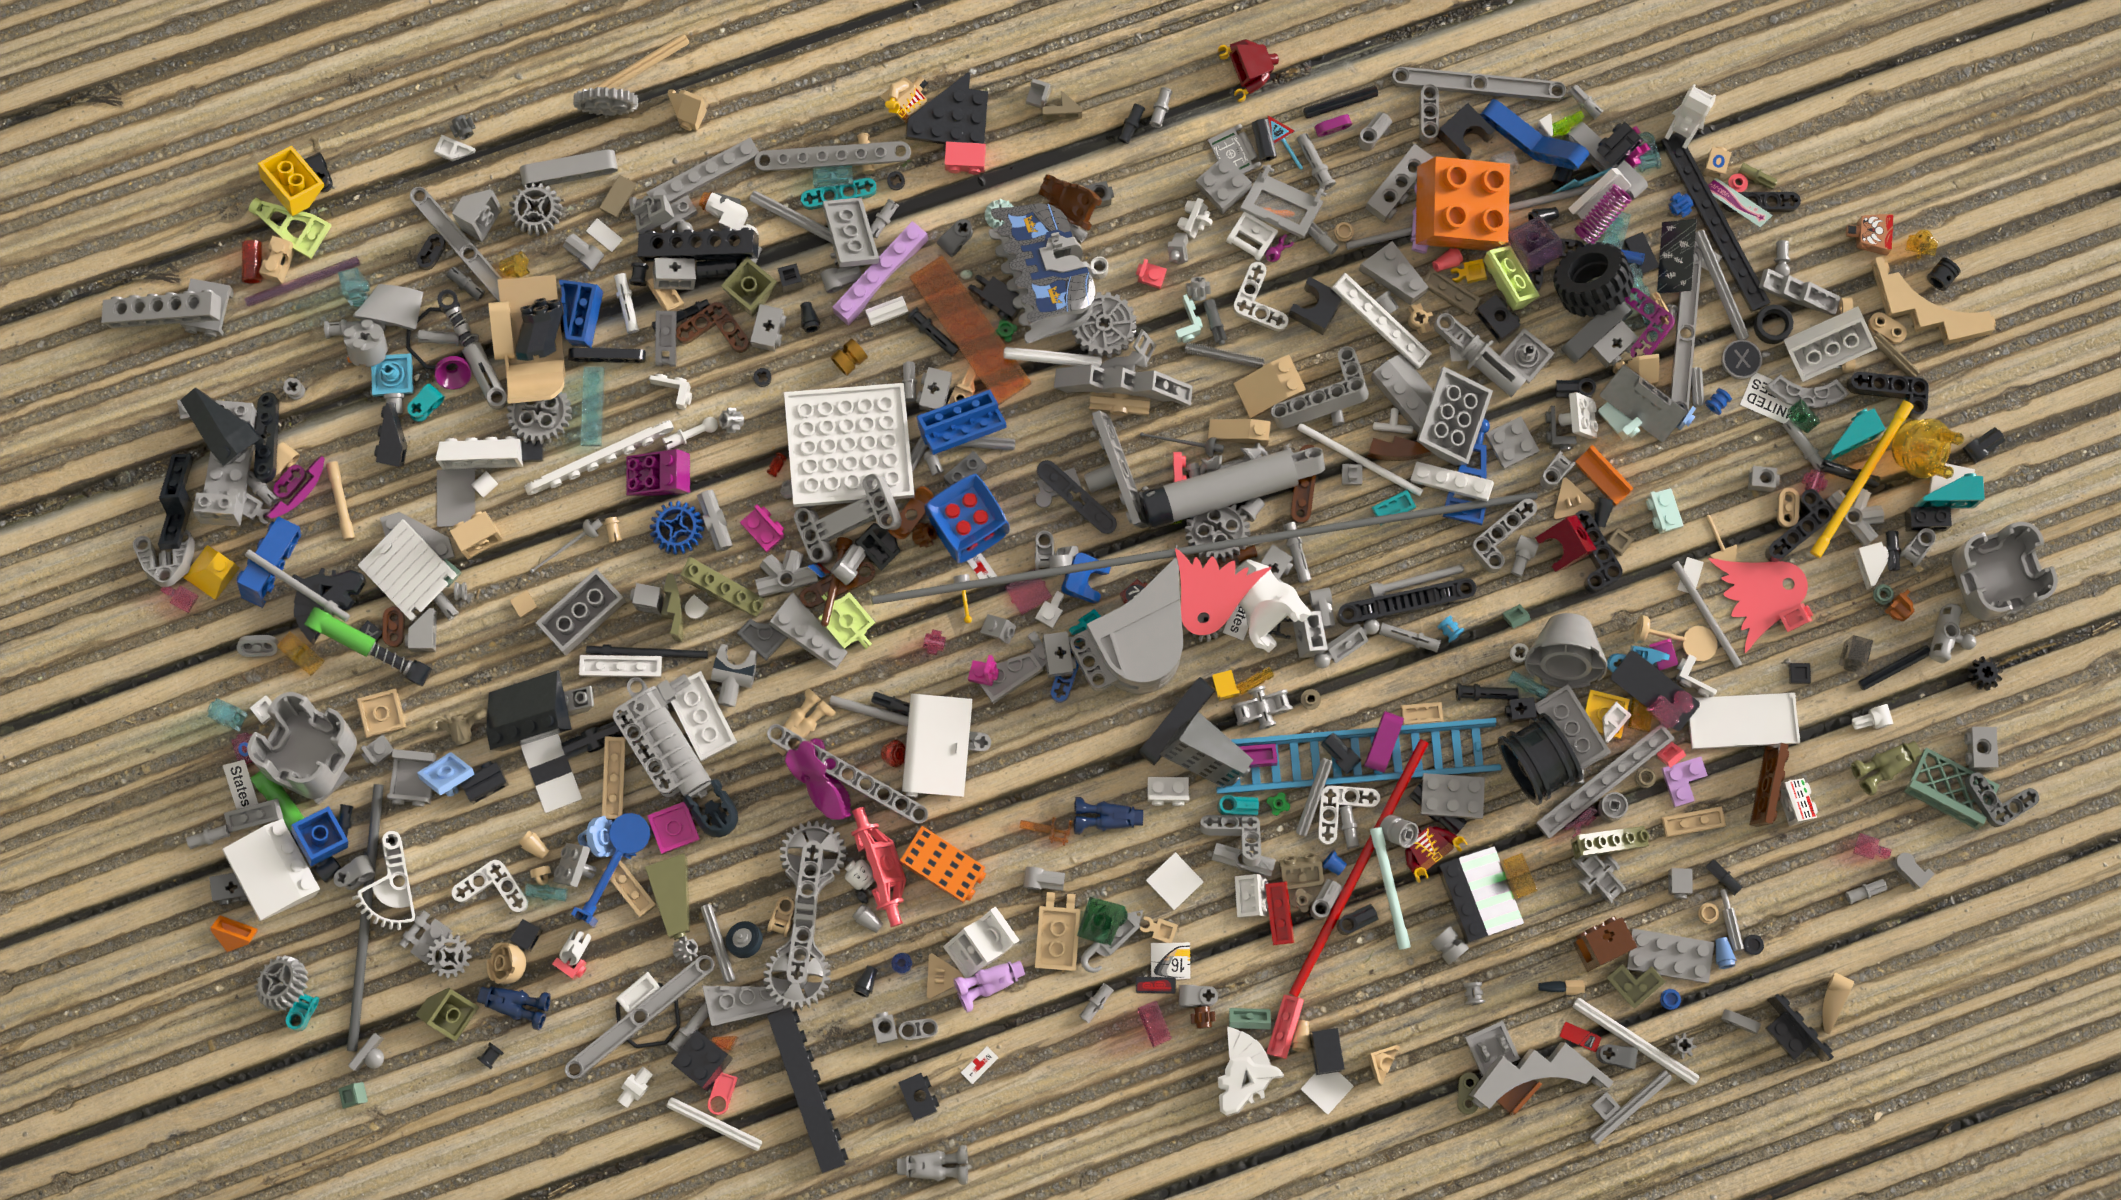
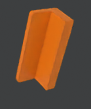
M1593 445L1575 461V465L1608 499L1613 500L1614 506L1618 505L1633 490V487Z

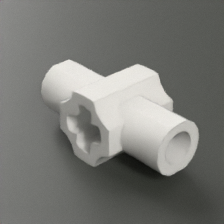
M643 1066L636 1075L631 1074L623 1083L621 1088L624 1091L617 1101L626 1108L630 1106L634 1099L638 1101L647 1091L649 1086L646 1083L653 1074Z

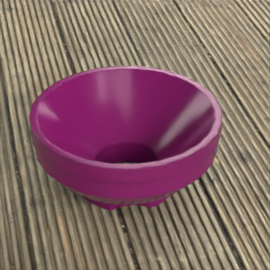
M449 356L443 358L435 367V379L445 389H460L468 384L471 379V368L468 362L461 357ZM451 363L458 366L453 371L448 370L446 367Z

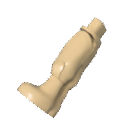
M809 688L804 693L805 701L801 708L793 710L791 716L783 725V727L802 738L815 731L816 722L821 717H833L837 713L823 700L819 703L821 698ZM818 704L814 712L810 716L805 718L808 711L814 705ZM781 730L779 731L778 736H775L777 739H780L782 737ZM791 739L788 742V746L793 749L800 742L797 739ZM775 744L771 745L782 756L786 754V750Z

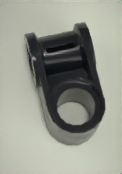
M321 152L305 158L304 161L321 180L323 179L324 187L320 192L325 193L331 190L333 181Z

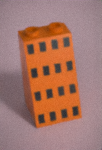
M921 826L900 859L902 866L963 904L966 900L970 901L976 892L973 888L977 883L981 884L986 876L984 872L985 866Z

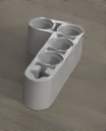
M1532 499L1521 501L1473 542L1471 552L1488 572H1498L1505 562L1504 556L1496 547L1527 523L1536 513L1537 504ZM1529 507L1531 510L1526 511L1521 517L1520 513L1523 509ZM1513 518L1517 525L1510 526L1507 523V519ZM1494 530L1499 531L1501 538H1494L1491 532ZM1483 543L1486 546V550L1479 551L1476 544ZM1491 558L1497 559L1499 566H1492L1489 560Z

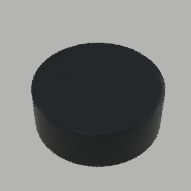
M1749 935L1743 940V950L1748 955H1758L1764 949V942L1758 935Z

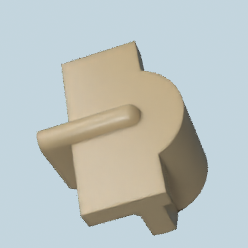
M1421 303L1409 307V326L1417 330L1419 336L1432 331L1428 322V318L1433 316L1432 312L1426 313Z

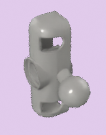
M1946 604L1939 613L1929 653L1930 658L1939 663H1945L1951 659L1950 653L1954 649L1955 642L1960 643L1962 648L1966 650L1973 649L1976 646V638L1973 635H1960L1959 625L1961 620L1959 617L1963 611L1957 604ZM1944 609H1950V614H1943ZM1935 645H1942L1941 650L1934 651Z

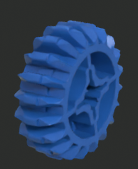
M680 501L676 502V506L669 502V508L667 509L665 505H662V513L659 510L655 511L659 517L651 518L656 523L650 525V529L655 530L650 533L651 537H656L653 542L659 544L660 550L666 547L665 552L667 554L672 549L674 555L678 554V550L685 554V548L687 547L689 551H692V543L695 546L699 545L695 539L703 538L698 533L704 531V527L699 526L704 523L703 519H698L701 516L700 512L694 513L696 510L694 506L688 509L689 504L687 502L682 507ZM677 514L673 520L666 519L670 515ZM686 515L693 521V530L684 526ZM677 524H679L680 527H681V530H680V531L678 530L677 532H675L674 529H673V527H674V526L677 527ZM662 526L670 530L669 541L662 537ZM681 536L688 537L686 540L682 542L675 543Z

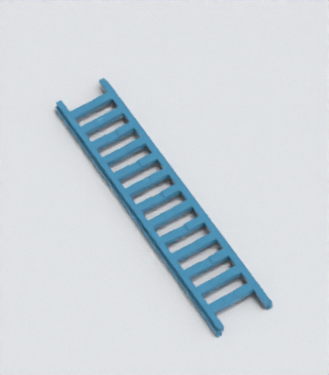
M1496 718L1402 725L1399 735H1411L1412 753L1420 740L1419 733L1431 732L1434 769L1423 770L1421 758L1411 778H1422L1423 773L1459 775L1501 771L1500 764L1483 765L1480 728L1495 727ZM1377 728L1231 739L1238 747L1276 744L1278 764L1277 766H1271L1273 782L1261 783L1260 768L1253 767L1251 768L1252 784L1241 785L1239 778L1232 786H1226L1225 788L1216 787L1217 794L1312 787L1320 765L1318 741H1324L1331 733L1337 735L1341 740L1350 739L1351 749L1360 758L1359 738L1370 737L1372 744ZM1471 729L1475 766L1463 767L1459 730ZM1440 731H1451L1455 768H1443ZM1399 735L1392 752L1394 773H1381L1373 770L1374 774L1362 775L1360 761L1353 768L1354 776L1342 777L1341 768L1334 762L1335 759L1331 756L1333 778H1327L1325 785L1398 780L1403 773ZM1310 742L1313 779L1301 780L1298 743ZM1278 745H1290L1293 781L1281 782Z

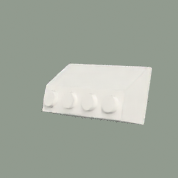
M1858 306L1784 339L1802 382L1878 349Z
M508 436L501 440H497L496 437H486L485 440L466 438L465 441L448 438L444 442H439L436 461L443 470L523 467L522 441L515 436Z

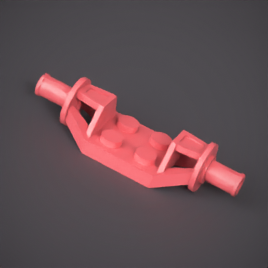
M864 807L857 808L852 813L858 828L851 832V834L855 837L858 852L866 851L867 860L870 862L873 878L877 883V888L871 890L878 905L876 909L877 911L886 910L890 927L901 925L903 921L897 906L904 902L902 894L906 878L894 842L877 829L879 827L878 824H869ZM891 888H893V897H892V900H890V889H891Z

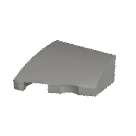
M656 195L655 197L644 196L643 199L629 198L630 211L635 215L637 231L640 234L650 231L674 218L671 206L664 195Z

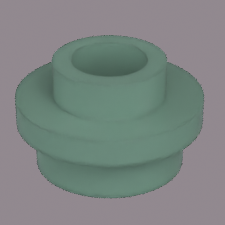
M1882 584L1874 589L1873 598L1877 603L1886 605L1893 600L1894 592L1890 586ZM1880 592H1884L1886 598H1882Z

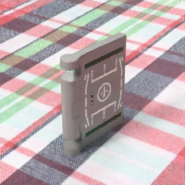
M1241 124L1208 139L1217 160L1226 154L1243 174L1262 166L1260 161L1255 164L1251 162L1256 160L1258 156L1246 133L1242 132L1237 135L1236 131L1243 129Z

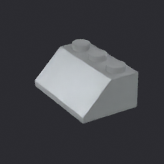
M489 189L463 196L460 201H456L454 204L452 215L463 232L483 242L503 209L494 192Z

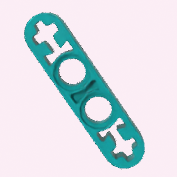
M863 178L811 189L801 195V203L808 210L823 208V201H828L824 199V194L828 191L835 194L832 200L860 197L862 199L870 198L876 194L877 186L873 179ZM865 184H869V186H871L869 192H867L866 189H862L865 188ZM857 185H859V189H861L860 194H857ZM851 187L854 189V193L852 196H845L843 190ZM819 193H820V198H821V201H822V202H820V203H819V200H818V199H815V198H818V195H817V194H819ZM808 196H811V198L814 199L812 200V204H809L808 201H806Z

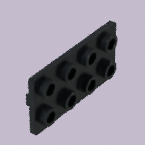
M1775 994L1767 998V1001L1780 1016L1765 1029L1793 1060L1808 1047L1821 1062L1834 1058L1831 1054L1833 1052L1826 1043H1821L1817 1038V1032L1812 1027L1808 1028L1805 1025L1803 1016L1798 1011L1794 1012L1790 1008V1002L1785 996Z

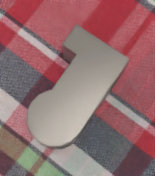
M1901 853L1893 860L1894 868L1915 890L1922 888L1935 875L1929 868L1923 871L1915 863V859L1910 853Z

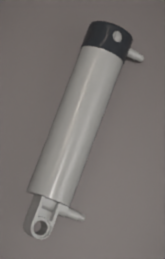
M1284 445L1283 451L1171 484L1160 485L1150 489L1144 486L1142 491L1139 492L1144 518L1149 529H1156L1173 524L1179 520L1298 486L1299 479L1322 473L1325 470L1323 451L1321 448L1313 447L1293 453L1288 445Z

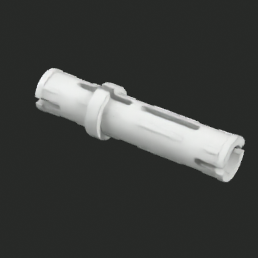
M617 274L614 276L618 291L616 295L620 299L627 334L636 333L639 331L631 299L632 290H629L626 274Z

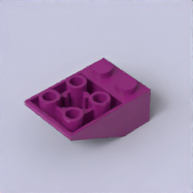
M673 449L626 456L627 496L690 493L689 453Z

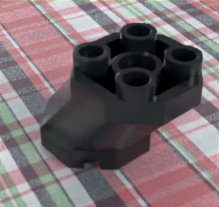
M540 298L534 301L535 304L520 308L523 321L515 349L517 360L530 361L534 360L533 356L535 355L543 358L556 351L555 339L562 316V306L559 299L546 301V298Z

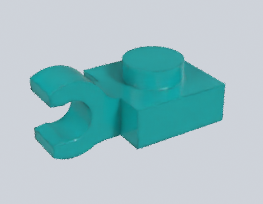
M1093 609L1078 619L1079 624L1072 626L1069 632L1073 636L1076 633L1079 634L1085 631L1087 624L1100 618L1101 615Z

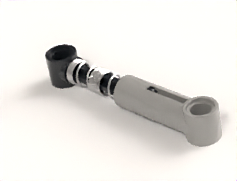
M448 289L441 291L437 298L439 308L447 315V318H450L449 322L453 324V330L457 338L461 339V345L464 346L462 352L488 405L495 410L504 408L507 404L506 392L481 343L475 342L474 334L471 335V328L468 326V323H465L464 320L466 319H463L461 315L462 311L460 310L456 293ZM451 297L453 303L445 305L442 303L443 299ZM484 372H486L493 386L491 389L483 375ZM495 394H500L503 397L499 403L493 402L491 398Z

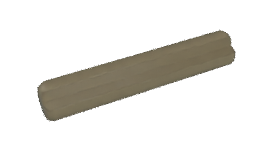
M1879 332L1873 336L1876 346L1908 377H1916L1920 373Z

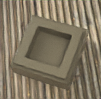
M1616 528L1607 543L1611 550L1622 556L1633 541V538L1619 528Z

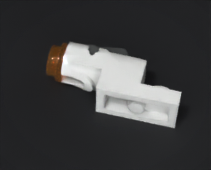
M703 193L699 206L716 218H721L719 221L721 229L741 230V228L748 227L758 234L757 229L752 225L746 224L744 226L748 212L741 205L740 199L720 193Z

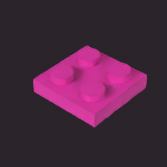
M684 802L647 815L661 854L700 840L690 810Z

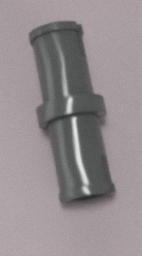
M452 267L447 273L446 277L450 278L459 286L461 291L465 290L476 301H479L485 294V291L473 283L470 277H466L455 267Z

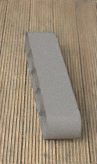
M1579 122L1565 134L1567 141L1581 144L1589 151L1590 155L1586 160L1599 172L1613 167L1597 151L1599 148L1598 144L1602 139L1585 123ZM1625 160L1617 167L1631 184L1626 193L1634 200L1648 187L1646 180Z
M602 150L536 162L519 168L523 188L524 184L531 188L532 182L535 183L536 187L540 183L543 186L608 175L618 171L614 150Z

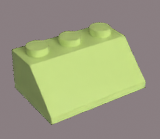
M1511 246L1489 250L1483 260L1486 268L1492 274L1498 289L1502 291L1508 306L1513 311L1526 307L1540 296Z

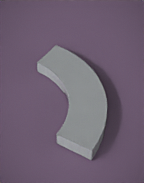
M1781 374L1764 387L1780 401L1807 409L1833 405L1850 394L1837 379L1821 387L1802 388L1788 381Z

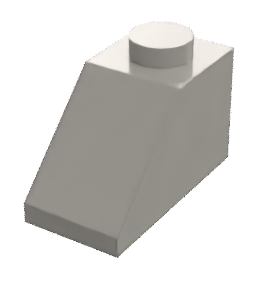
M429 608L408 628V634H405V646H408L411 652H436L437 611L434 608Z

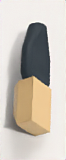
M1583 980L1550 981L1538 983V990L1565 992V995H1578L1585 993V985Z

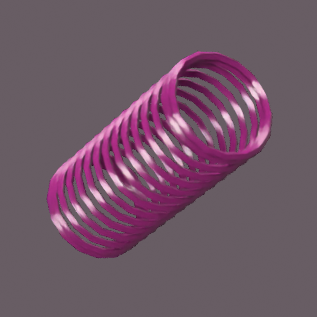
M1613 184L1609 188V192L1603 195L1604 199H1600L1601 203L1597 202V205H1594L1595 209H1591L1592 212H1588L1589 216L1585 215L1586 219H1582L1583 222H1579L1580 226L1577 225L1574 228L1576 234L1585 242L1594 244L1601 237L1600 234L1606 231V227L1608 228L1609 224L1615 221V217H1618V214H1621L1624 207H1627V204H1630L1632 201L1631 197L1619 186Z

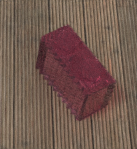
M1157 1001L1138 1008L1153 1048L1169 1042L1172 1038L1170 1032H1168L1169 1029L1166 1028V1021L1163 1020V1013H1160L1161 1009H1159Z

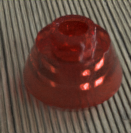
M900 740L886 743L881 749L882 760L891 767H900L905 762L906 747L904 743Z

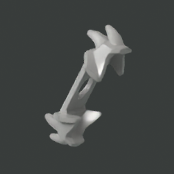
M1256 443L1252 448H1240L1245 454L1243 458L1223 464L1222 455H1216L1210 460L1203 458L1201 460L1200 475L1204 474L1205 471L1208 473L1262 457L1261 454L1266 456L1268 453L1260 443Z

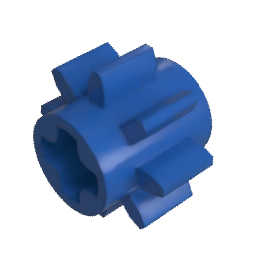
M1678 192L1671 196V203L1668 206L1674 216L1680 214L1683 218L1690 214L1693 201L1688 194L1681 195Z

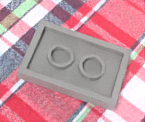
M1423 773L1421 815L1483 819L1485 777Z

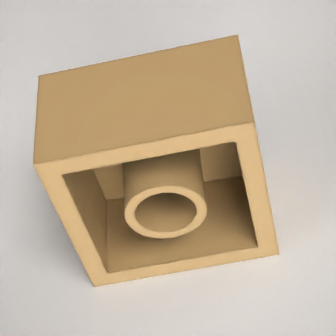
M486 511L473 514L470 520L465 523L464 521L459 522L453 526L454 529L450 530L459 549L467 559L503 540Z

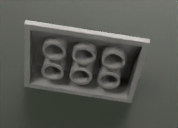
M1442 367L1417 441L1440 459L1455 466L1468 464L1493 390L1446 367Z

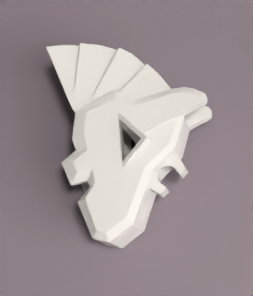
M1695 84L1689 88L1682 104L1672 112L1675 118L1665 136L1669 140L1673 131L1686 137L1687 139L1682 146L1685 149L1698 128L1703 130L1705 117L1713 106L1716 95L1711 96L1696 88Z
M1227 1027L1230 1060L1225 1069V1075L1218 1077V1088L1226 1090V1092L1219 1095L1220 1112L1226 1116L1238 1114L1248 1101L1251 1104L1255 1103L1253 1100L1255 1094H1260L1261 1099H1264V1090L1272 1079L1283 1078L1284 1074L1280 1069L1271 1065L1267 1053L1257 1040L1243 1031ZM1248 1076L1250 1082L1245 1084L1246 1077Z

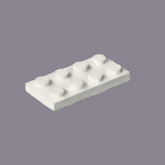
M700 671L688 677L691 684L677 692L678 698L671 701L702 762L737 744V741Z

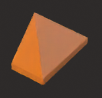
M219 915L211 926L210 931L224 949L229 952L248 945L258 929Z

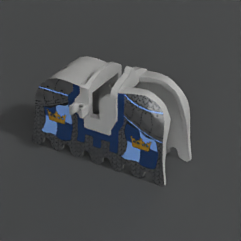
M1043 203L992 209V217L996 220H1003L1004 224L997 228L989 229V236L993 240H1000L1002 242L1001 245L996 247L995 254L1008 259L1007 262L1002 264L1001 271L1004 274L1013 275V279L1007 282V288L1010 291H1017L1019 293V296L1013 299V306L1017 309L1025 310V313L1019 316L1018 321L1020 325L1031 327V330L1024 335L1025 342L1027 344L1083 325L1089 319L1093 310L1095 285L1092 278L1097 273L1095 269H1091L1090 264L1080 261L1083 250L1075 237H1072L1067 217L1056 207Z

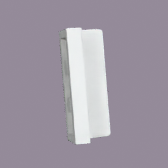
M1611 168L1568 209L1572 214H1578L1581 219H1586L1585 215L1589 216L1588 212H1592L1591 209H1595L1594 205H1597V202L1601 203L1600 199H1604L1603 195L1609 192V188L1613 184L1619 186L1625 192L1631 187V184L1617 168Z

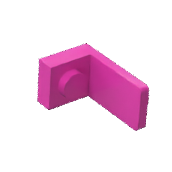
M988 655L986 663L973 660L968 681L992 686L993 681L997 680L999 674L994 657Z

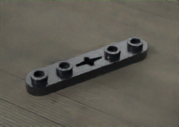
M271 392L262 394L257 402L256 433L261 439L255 444L254 475L262 483L271 482L276 476L279 400Z
M1045 460L1038 464L1036 472L1039 478L1101 533L1109 534L1116 529L1117 522L1114 516L1055 463ZM1070 489L1076 494L1080 492V498L1085 504L1083 505L1079 501L1073 502V496L1068 490Z

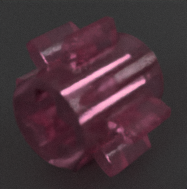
M1812 469L1810 473L1806 472L1801 483L1806 484L1805 490L1813 489L1819 493L1820 490L1824 491L1826 489L1828 480L1824 479L1825 473Z
M932 629L931 634L926 633L923 648L928 649V654L937 655L938 651L943 652L946 637L941 636L942 631Z

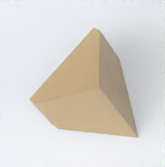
M1395 1045L1367 1055L1377 1084L1383 1085L1384 1078L1389 1072L1395 1059L1394 1056L1400 1046Z

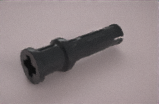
M916 307L907 316L906 321L914 324L920 333L928 335L951 357L955 356L960 347L933 325L932 319H927L919 312L920 309Z
M1461 683L1456 685V701L1461 699H1473L1474 702L1480 699L1512 700L1518 699L1519 696L1518 688L1480 687L1478 684L1461 685Z

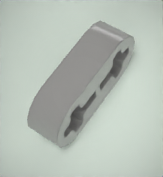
M1724 1009L1721 1017L1722 1021L1753 1034H1758L1761 1026L1759 1022Z

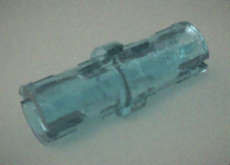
M1515 670L1512 671L1508 678V682L1522 688L1524 692L1527 693L1528 691L1541 699H1544L1549 691V688L1533 681L1532 677L1527 678Z
M526 883L524 895L526 897L542 898L544 901L552 899L566 902L568 889L550 887L548 884L540 886Z

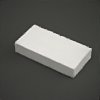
M647 972L615 999L629 1014L661 987L651 974Z

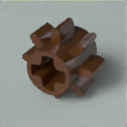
M923 522L915 525L916 530L912 531L914 543L919 545L920 548L934 545L933 540H936L937 531L934 526L929 525V523L924 524Z
M1210 1006L1194 1008L1195 1013L1190 1014L1191 1024H1196L1197 1029L1211 1028L1212 1022H1216L1215 1011L1210 1012Z

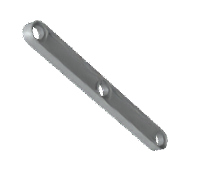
M1398 67L1392 74V82L1399 87L1422 89L1426 84H1434L1440 91L1545 101H1560L1566 94L1565 85L1558 81L1411 67ZM1398 72H1402L1406 75V79L1398 81L1395 75ZM1475 80H1482L1484 87L1478 89L1474 86L1473 82ZM1559 87L1562 90V94L1560 96L1553 95L1552 88Z
M423 187L413 188L410 192V199L494 298L500 302L497 279H502V277ZM423 192L425 194L422 201L414 200L416 193ZM468 249L473 250L475 253L471 259L464 257V252Z
M1698 248L1694 250L1698 260L1693 265L1692 291L1679 293L1670 399L1682 406L1687 413L1689 410L1702 253ZM1686 328L1690 330L1691 336L1683 338L1680 334L1681 329Z
M707 955L698 957L571 1059L565 1066L566 1075L572 1079H579L708 976L714 970V960ZM703 959H708L711 962L710 968L706 971L701 970L699 967ZM638 1011H643L646 1015L642 1023H637L634 1019ZM572 1064L580 1066V1073L576 1076L571 1075L569 1072Z

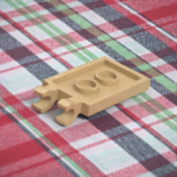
M1047 892L1046 906L1039 907L1035 968L1076 971L1081 910L1074 909L1076 894H1067L1066 908L1054 907L1055 893Z

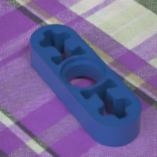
M1077 660L1076 669H1073V675L1070 679H1063L1061 676L1055 677L1051 689V697L1055 702L1062 703L1068 699L1079 668ZM1058 680L1064 684H1069V687L1064 685L1063 692L1066 694L1065 696L1061 695L1060 698L1054 692L1060 689L1061 683H1057Z

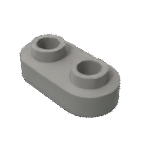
M271 635L243 636L238 641L237 651L245 657L273 656L278 650L279 642Z

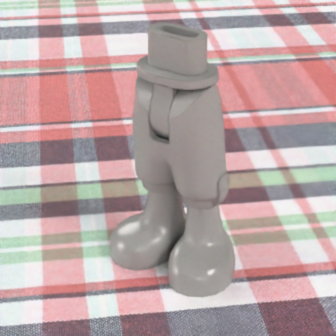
M959 1146L957 1152L952 1154H945V1152L937 1150L933 1153L908 1155L906 1158H897V1174L907 1175V1178L935 1179L938 1182L946 1177H953L958 1179L961 1185H966L968 1183V1166L946 1168L942 1167V1165L948 1163L968 1164L967 1146Z

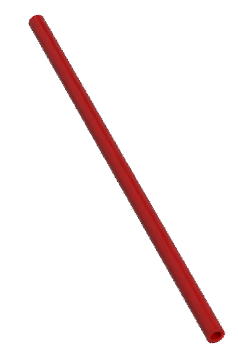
M1422 739L1419 740L1374 828L1380 827L1384 818L1393 814L1429 745L1428 742ZM1371 834L1289 991V994L1295 997L1299 996L1375 849Z

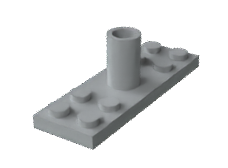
M1100 410L1092 413L1094 418L1092 424L1095 430L1099 431L1101 436L1099 443L1102 449L1106 450L1110 464L1085 474L1087 486L1093 493L1118 482L1121 491L1119 494L1120 500L1123 505L1126 504L1128 512H1126L1128 521L1140 528H1147L1148 525L1141 508L1139 493L1111 417Z

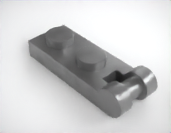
M656 311V366L670 365V367H676L677 311ZM662 351H669V357H663Z

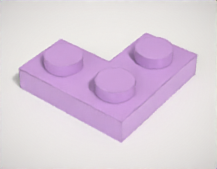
M1702 757L1677 763L1671 768L1664 767L1661 769L1674 808L1694 802L1689 782L1708 776Z

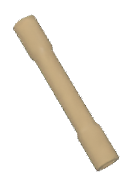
M337 461L329 462L326 464L338 511L343 541H350L355 539V535L348 514L339 465Z

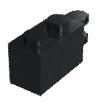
M979 274L976 275V281L985 286V288L981 291L971 284L968 286V289L980 298L983 307L988 310L992 308L998 312L997 315L1005 321L1008 319L1013 322L1021 309L1013 306V299L1019 296V293L1008 290L1007 285L994 276L988 281Z

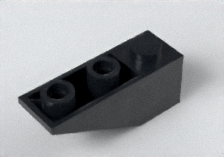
M388 402L381 411L383 423L378 429L380 440L379 445L375 447L374 456L377 463L401 467L405 463L407 442L394 402Z

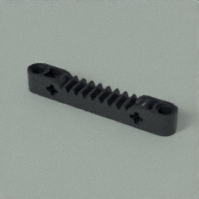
M1463 578L1350 602L1340 607L1337 613V620L1342 626L1349 627L1357 623L1363 624L1370 619L1380 620L1432 607L1436 608L1438 606L1466 602L1474 596L1477 587L1472 579ZM1468 586L1470 593H1462L1460 587ZM1350 611L1353 618L1345 619L1342 613Z

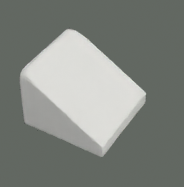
M1550 113L1539 120L1537 129L1543 136L1552 138L1553 127Z

